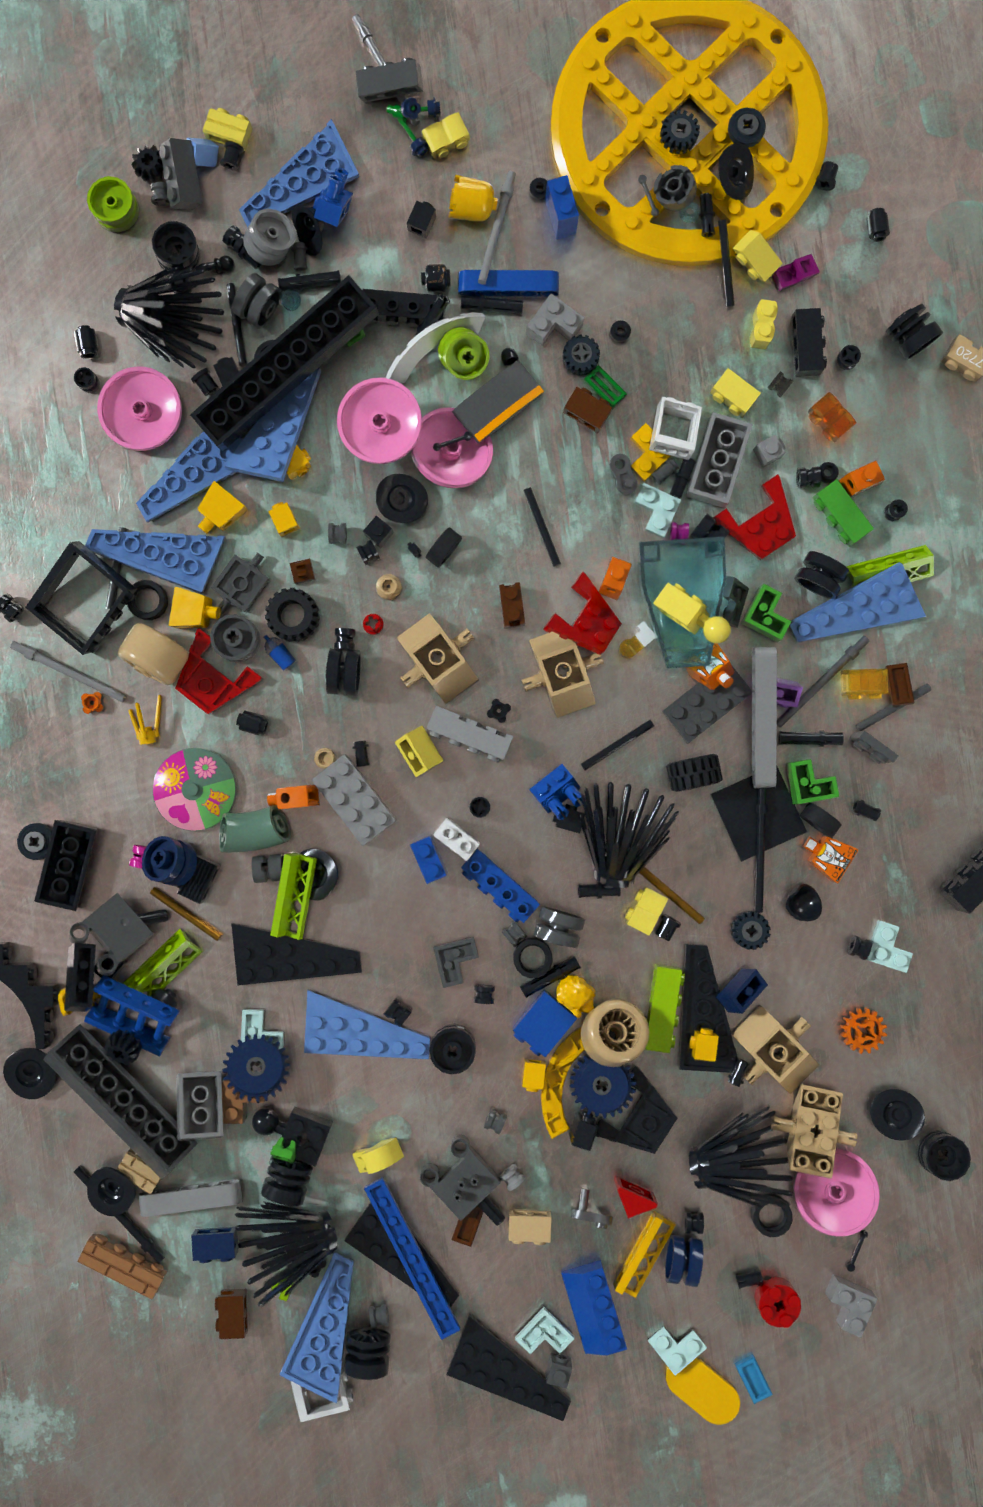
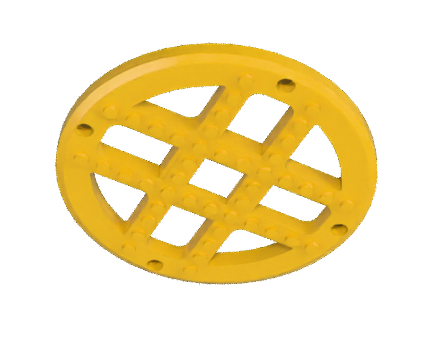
M630 0L618 6L595 23L580 39L569 55L555 89L550 130L551 147L559 177L568 176L577 210L591 227L617 247L635 256L668 265L700 266L722 262L719 226L714 227V236L707 237L706 233V237H702V229H675L653 224L652 222L665 210L656 199L654 187L649 192L655 207L659 210L657 216H652V209L646 195L633 207H625L605 188V182L641 147L666 171L670 170L673 165L688 167L696 180V195L700 198L701 194H711L713 211L721 220L726 219L730 259H733L737 255L733 250L734 246L750 230L759 232L767 242L786 227L801 209L816 182L817 176H819L824 161L829 124L824 88L810 55L787 26L759 5L749 0ZM676 24H698L724 29L725 31L698 58L686 60L655 28ZM605 38L607 42L601 43L597 39ZM772 39H778L780 44L772 42ZM625 45L636 48L668 80L645 104L605 66V63ZM752 46L771 63L773 70L736 105L711 78L743 47ZM588 90H592L626 126L593 161L588 160L582 129L583 108ZM785 91H788L795 120V140L791 162L789 163L764 137L755 146L749 147L754 167L771 183L773 191L757 207H746L740 200H734L725 193L720 180L710 170L719 162L725 148L734 144L728 134V123L732 115L739 109L746 107L754 108L763 114ZM690 97L717 125L691 151L687 150L683 154L681 150L680 154H676V150L673 149L671 153L669 152L670 147L665 149V142L661 143L660 132L663 122L671 112H675ZM604 209L607 215L599 216L596 211ZM770 211H779L781 217L773 216Z

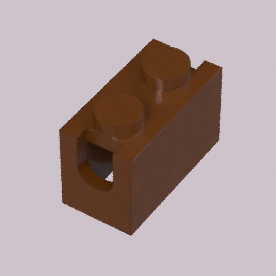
M576 387L566 403L563 413L598 434L609 417L612 407H610V403L605 399H597L592 396V392L588 389Z
M520 582L509 586L499 585L504 629L525 626Z
M247 1289L221 1290V1295L215 1298V1310L218 1311L219 1316L216 1319L215 1328L216 1332H219V1339L245 1338L248 1332Z

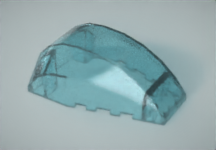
M724 536L639 542L638 585L666 668L709 666L714 643L709 642L705 638L703 628L701 627L696 635L692 634L662 614L653 602L667 583L673 586L677 583L686 590L690 597L695 595L703 601V604L707 606V612L710 614L708 617L719 616L726 584Z

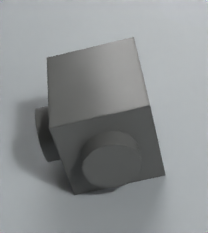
M551 1353L546 1369V1383L567 1389L572 1372L571 1358Z

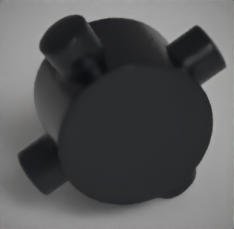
M409 542L407 544L409 546L408 550L414 557L420 558L422 556L420 554L422 551L415 543Z

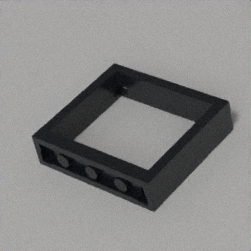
M75 541L68 544L25 608L79 653L85 655L94 653L99 648L100 640L110 633L112 629L110 626L122 616V609L134 599L135 596L133 594L137 588L80 541ZM79 555L123 590L88 641L45 607Z

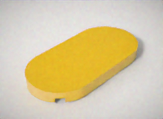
M696 1357L676 1376L666 1366V1382L669 1389L708 1422L722 1425L729 1423L737 1416L740 1409V1398L736 1389L699 1357Z

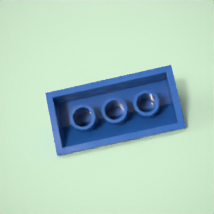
M601 1260L562 1271V1278L585 1354L607 1356L627 1350Z

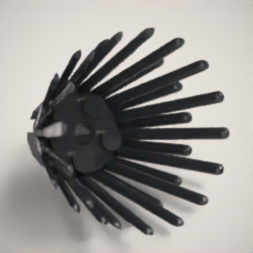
M174 267L168 271L165 269L134 286L127 285V289L121 288L114 302V310H118L120 317H116L117 322L121 326L128 328L158 358L160 355L167 362H170L169 358H171L184 368V365L179 361L181 360L191 368H196L192 362L167 346V342L201 362H207L205 357L191 350L190 346L163 331L207 349L216 350L215 345L197 338L199 336L197 332L173 323L221 334V328L190 320L201 321L203 319L201 315L192 313L224 315V310L170 304L202 303L201 298L221 297L222 293L215 291L159 295L213 283L215 278L210 277L174 285L169 284L205 272V269L191 272L193 270L192 267L172 275L169 274L176 272L179 267Z
M609 782L605 844L603 809L600 806L599 786L595 783L594 819L588 789L584 788L585 796L581 794L588 829L583 815L580 814V824L594 865L593 877L598 882H600L601 877L607 879L606 885L609 887L627 888L630 882L632 885L634 884L635 876L639 874L670 839V837L666 839L665 837L669 834L670 830L668 829L676 820L679 811H676L669 821L664 823L675 806L674 803L670 804L645 842L664 800L663 795L659 796L651 814L645 816L633 842L649 789L643 790L636 814L635 810L631 809L625 825L631 785L627 784L625 786L617 831L618 807H613L614 784Z
M767 1106L748 1117L749 1114L743 1116V1113H741L701 1145L692 1146L691 1148L695 1151L689 1152L691 1175H697L700 1180L694 1181L695 1186L698 1189L708 1188L755 1207L763 1208L761 1204L751 1201V1199L786 1208L784 1205H790L786 1200L737 1188L792 1196L793 1193L791 1191L734 1180L792 1181L793 1177L790 1175L768 1174L766 1169H740L788 1163V1157L751 1160L764 1157L765 1153L762 1151L764 1149L786 1144V1138L737 1150L739 1147L758 1141L761 1135L773 1131L770 1125L725 1143L775 1115L776 1111L760 1116L769 1110L770 1106Z
M264 1202L261 1205L263 1209L236 1207L240 1211L259 1212L235 1213L237 1218L296 1221L237 1225L235 1227L237 1231L252 1230L254 1232L262 1231L263 1233H281L238 1243L239 1248L256 1246L258 1250L278 1248L242 1262V1266L247 1267L275 1257L261 1264V1269L264 1271L249 1278L247 1281L249 1285L287 1266V1268L265 1281L264 1287L253 1294V1298H257L285 1279L259 1301L258 1306L262 1305L263 1307L278 1293L283 1292L293 1284L285 1292V1296H287L328 1255L336 1253L335 1250L338 1248L335 1227L331 1228V1225L326 1223L332 1221L331 1216L326 1210L317 1213Z

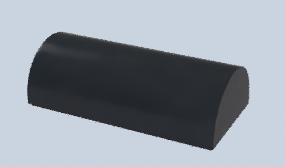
M64 820L54 821L34 902L77 911L97 832L96 828Z

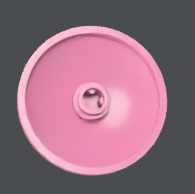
M137 366L117 372L105 383L98 398L97 412L103 430L115 443L130 450L147 451L163 445L174 435L181 421L182 403L177 389L164 374L152 368Z
M371 378L356 384L346 393L338 409L337 427L342 442L354 456L372 464H388L406 456L416 445L421 434L422 415L416 398L404 385L392 379Z
M455 408L433 410L422 417L421 434L416 445L411 450L412 459L416 467L428 480L443 487L463 488L474 484L482 478L490 466L493 456L491 437H487L479 444L472 437L470 441L462 440L442 447L439 451H435L433 449L435 443L441 444L461 437L468 431L452 413Z
M836 1149L832 1179L797 1172L794 1179L793 1194L800 1215L812 1228L825 1235L843 1237L855 1234L863 1230L872 1221L877 1212L880 1193L876 1177L865 1161L849 1151Z

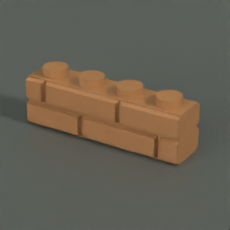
M93 1234L88 1239L77 1262L153 1300L167 1274V1271L163 1270L164 1267L156 1262L150 1263L146 1261L145 1257L139 1253L132 1254L126 1251L127 1248L122 1244L116 1243L114 1245L108 1242V1238L104 1235Z

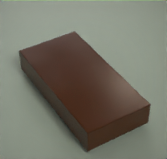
M907 663L887 665L885 670L892 707L914 704Z
M478 1205L461 1221L458 1219L452 1241L469 1247L472 1246L483 1215V1211Z

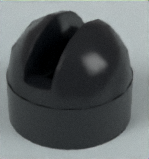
M505 348L501 353V360L504 366H510L519 360L513 348Z

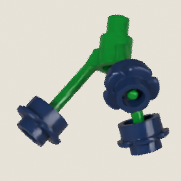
M409 97L408 100L405 99L401 106L388 105L387 113L392 114L394 118L398 119V122L413 142L410 148L413 156L418 155V157H422L429 149L423 137L418 139L415 137L406 120L408 118L411 120L416 119L420 112H428V118H435L436 120V115L441 114L440 101L435 102V97H433V100H427V107H420V104L413 97Z

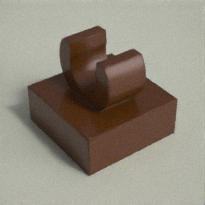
M310 558L290 563L295 584L315 580Z

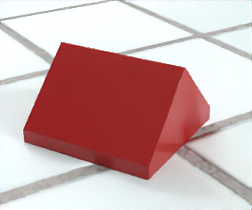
M615 1175L614 1181L628 1219L657 1208L658 1202L652 1191Z

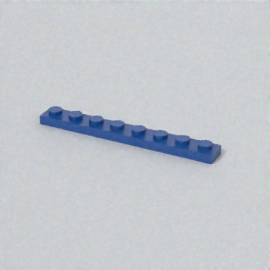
M384 1177L366 1185L364 1190L441 1340L460 1331V1325Z

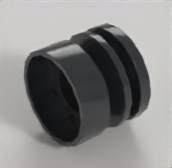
M168 221L155 230L152 237V248L161 269H167L168 271L174 267H179L176 272H180L193 267L191 271L193 272L200 261V251L193 231L186 224L178 221Z
M923 303L902 313L886 330L889 336L898 331L892 338L893 342L904 339L898 350L906 360L925 349L943 334L936 321L925 325L924 322L931 315L929 312L919 316L926 309Z
M938 1130L928 1132L920 1139L917 1145L916 1154L921 1166L941 1180H957L965 1175L970 1167L971 1156L968 1147L963 1141L947 1132ZM939 1150H941V1152H942V1154H943L942 1157H939V1156H940V1155L938 1154V1151H939Z
M271 1156L270 1166L267 1168V1173L270 1177L265 1178L261 1195L267 1200L281 1205H303L307 1188L303 1184H307L310 1181L309 1175H311L313 1170L312 1165L296 1159L293 1164Z
M358 1327L348 1331L346 1336V1350L348 1353L345 1356L344 1372L348 1376L360 1380H375L385 1377L389 1369V1356L387 1353L390 1350V1333L380 1328Z

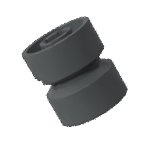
M283 854L270 855L269 858H266V856L252 857L254 883L267 882L268 879H271L272 882L280 881L284 860Z

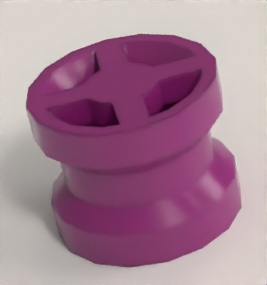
M672 522L670 543L681 541L682 544H687L689 523L678 525L676 522Z

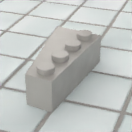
M435 706L426 728L430 730L429 735L439 739L442 736L449 738V743L458 747L462 743L469 746L468 751L478 755L480 751L488 754V759L499 762V759L504 761L513 739L512 735H505L494 728L483 726L481 723L466 719L459 714Z

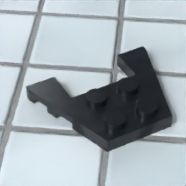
M635 1065L631 1071L635 1072V1076L631 1080H635L637 1083L632 1087L643 1093L642 1097L621 1129L601 1118L597 1124L598 1130L595 1137H601L655 1154L678 1117L640 1068Z

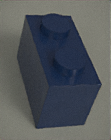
M741 969L716 997L728 1013L743 1014L768 984L757 969Z
M235 1227L195 1229L191 1235L193 1261L208 1263L212 1260L220 1259L221 1262L233 1260L238 1253V1236Z

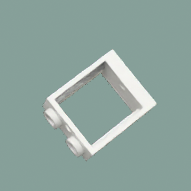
M662 397L656 410L649 450L689 460L695 451L702 407L691 402H681L672 397ZM663 413L691 420L687 441L660 434Z
M448 817L433 834L466 861L480 845L478 840Z
M343 1363L339 1386L342 1401H338L337 1404L330 1403L310 1408L306 1388L291 1381L300 1422L350 1410L351 1402L354 1401L352 1388H348L347 1381L349 1376L344 1372Z

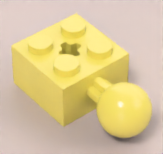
M667 583L653 602L662 614L692 634L696 635L702 627L705 638L711 643H722L728 639L731 633L730 624L725 618L720 616L708 617L710 614L707 612V606L703 604V601L695 595L690 597L686 590L677 583L674 586Z

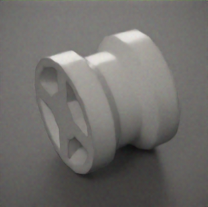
M516 1164L509 1166L499 1176L501 1181H505L509 1191L517 1188L526 1179L523 1174L518 1172Z

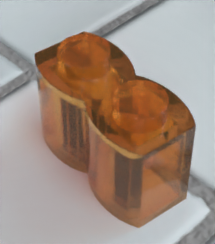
M830 392L808 411L810 421L815 425L818 424L823 429L822 433L825 438L836 442L857 423L853 416L843 408L838 399Z

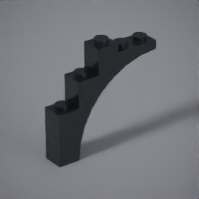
M0 942V981L8 986L24 1005L34 1030L36 1049H46L53 1042L51 1022L53 1021L54 1013L51 1007L59 1004L58 995L61 990L59 989V983H34L37 978V969L34 968V963H9V960L12 958L10 942Z

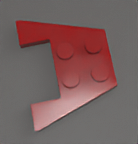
M778 474L761 485L773 504L740 526H738L727 508L713 517L717 525L722 524L730 531L728 536L733 537L741 546L760 560L796 537L781 479Z
M582 572L571 588L585 598L587 603L573 624H568L555 613L543 629L549 633L555 632L559 634V637L566 640L568 638L577 642L578 646L601 655L622 623L588 576Z
M198 628L193 644H191L188 660L182 668L175 689L205 713L211 714L260 682L263 678L247 666L233 683L202 658V655L211 645V639L207 633Z

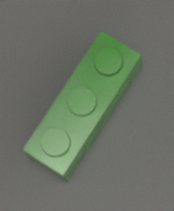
M838 479L812 497L815 500V507L819 511H823L827 517V523L832 528L835 527L839 533L838 537L843 544H847L850 547L874 529Z

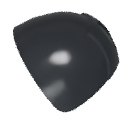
M802 884L793 889L788 895L786 909L791 916L799 921H814L822 913V902L812 886Z

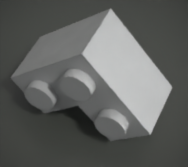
M550 294L526 326V335L541 346L544 345L554 330L566 339L571 340L583 326L585 317L553 294Z
M833 1274L825 1294L831 1302L842 1306L836 1321L842 1330L862 1338L878 1298L871 1290Z

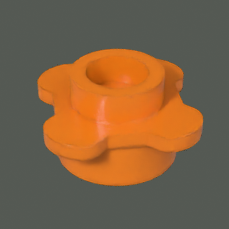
M99 692L83 694L81 697L83 712L89 714L91 711L101 712L104 708L101 704L102 694Z

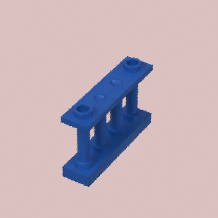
M102 976L93 989V992L101 995L99 1003H95V1006L90 1009L85 1016L84 1022L110 1034L117 1032L119 1029L123 1032L128 1030L130 1034H135V1038L140 1039L142 1049L160 1057L170 1041V1037L163 1034L165 1027L172 1025L180 1010L107 976ZM109 999L120 1004L118 1012L106 1008ZM128 1008L139 1012L137 1021L125 1017ZM147 1017L158 1021L156 1030L144 1025Z

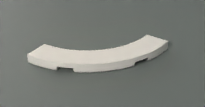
M474 312L462 313L450 319L448 317L425 328L407 344L408 347L402 354L395 358L385 378L399 383H406L417 363L429 351L439 345L441 338L446 332L453 328L465 327L478 335L485 320V315Z

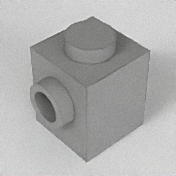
M775 434L757 444L753 451L761 466L765 467L785 454V445Z

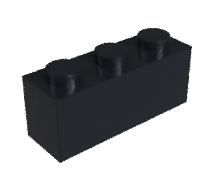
M821 308L796 309L792 314L795 377L820 376L824 369H826L827 358L823 356L826 338L825 335H822L825 319L824 315H821Z
M74 943L68 948L64 1011L86 1012L92 1008L96 944Z

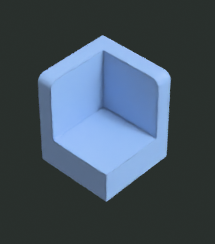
M187 138V140L192 142L196 166L215 167L219 146L209 139Z

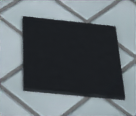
M776 765V787L767 788L766 790L768 813H766L765 851L807 832ZM752 776L711 794L741 862L756 855L757 813H755V805L758 804V788L753 787Z

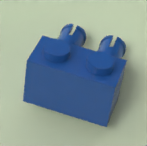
M342 168L335 169V175H331L329 178L328 187L325 190L322 189L320 196L316 197L313 209L316 210L314 218L336 227L339 226L347 215L353 196L352 192L344 189L348 176L346 170Z
M563 764L529 789L546 812L549 814L552 811L558 820L565 819L560 812L566 817L569 814V810L562 804L568 798L575 807L581 806L577 799L583 804L581 793L579 792L581 787Z

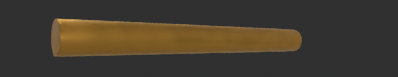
M644 867L639 872L698 924L704 921L705 918L647 868Z
M156 887L150 891L152 896L216 941L222 936L221 933Z

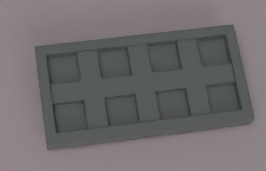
M734 667L735 672L731 676L734 681L729 688H724L720 684L714 690H710L698 682L662 711L687 744L752 694V690Z

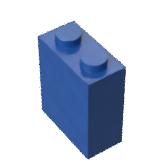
M565 175L547 180L545 202L556 240L575 235L579 214L568 176Z
M432 835L410 844L427 884L447 875V869Z
M544 989L513 1026L514 1037L522 1043L526 1041L531 1045L529 1049L537 1056L543 1055L546 1057L577 1020V1017Z

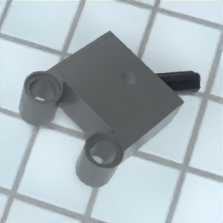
M117 893L82 922L73 924L69 932V940L73 944L85 943L90 932L109 953L101 956L97 964V971L102 976H110L115 972L119 964L153 936L154 933L146 925L168 921V913L164 909L136 914ZM76 929L84 931L85 936L83 938H76L73 932ZM103 961H110L113 964V968L105 970L102 968L101 963Z

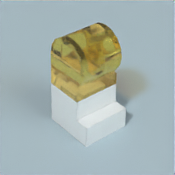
M644 621L636 627L638 633L635 636L624 640L619 645L618 652L621 657L625 659L633 657L657 637Z

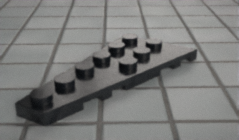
M231 923L237 986L362 973L361 954L358 950L333 946L304 938L297 940L288 936L274 937L270 935V931Z
M685 944V980L682 996L679 1070L732 1073L737 1062V1052L734 1047L725 1009L716 997L720 990L715 978L708 947L702 944ZM701 1028L712 1029L713 1033L719 1036L716 1062L693 1058L692 1049L690 1048V1037L694 1036L695 1030L700 1031Z
M370 1202L344 1241L416 1291ZM409 1226L451 1308L459 1296L458 1290L446 1274L442 1272L435 1259L427 1252L423 1243Z
M469 1313L446 1375L564 1421L571 1399L555 1385L547 1384L546 1379L535 1368L533 1369L526 1363V1360L501 1339L499 1340L487 1327L482 1326Z

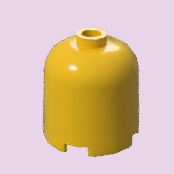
M455 174L454 181L457 183L452 188L449 209L453 211L449 212L448 217L475 222L487 220L490 217L491 211H496L498 198L494 197L493 187L486 181Z

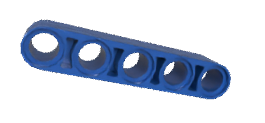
M462 270L458 272V294L461 296L548 297L550 294L554 296L559 295V272L553 270H489L487 281L484 285L478 283L481 270Z

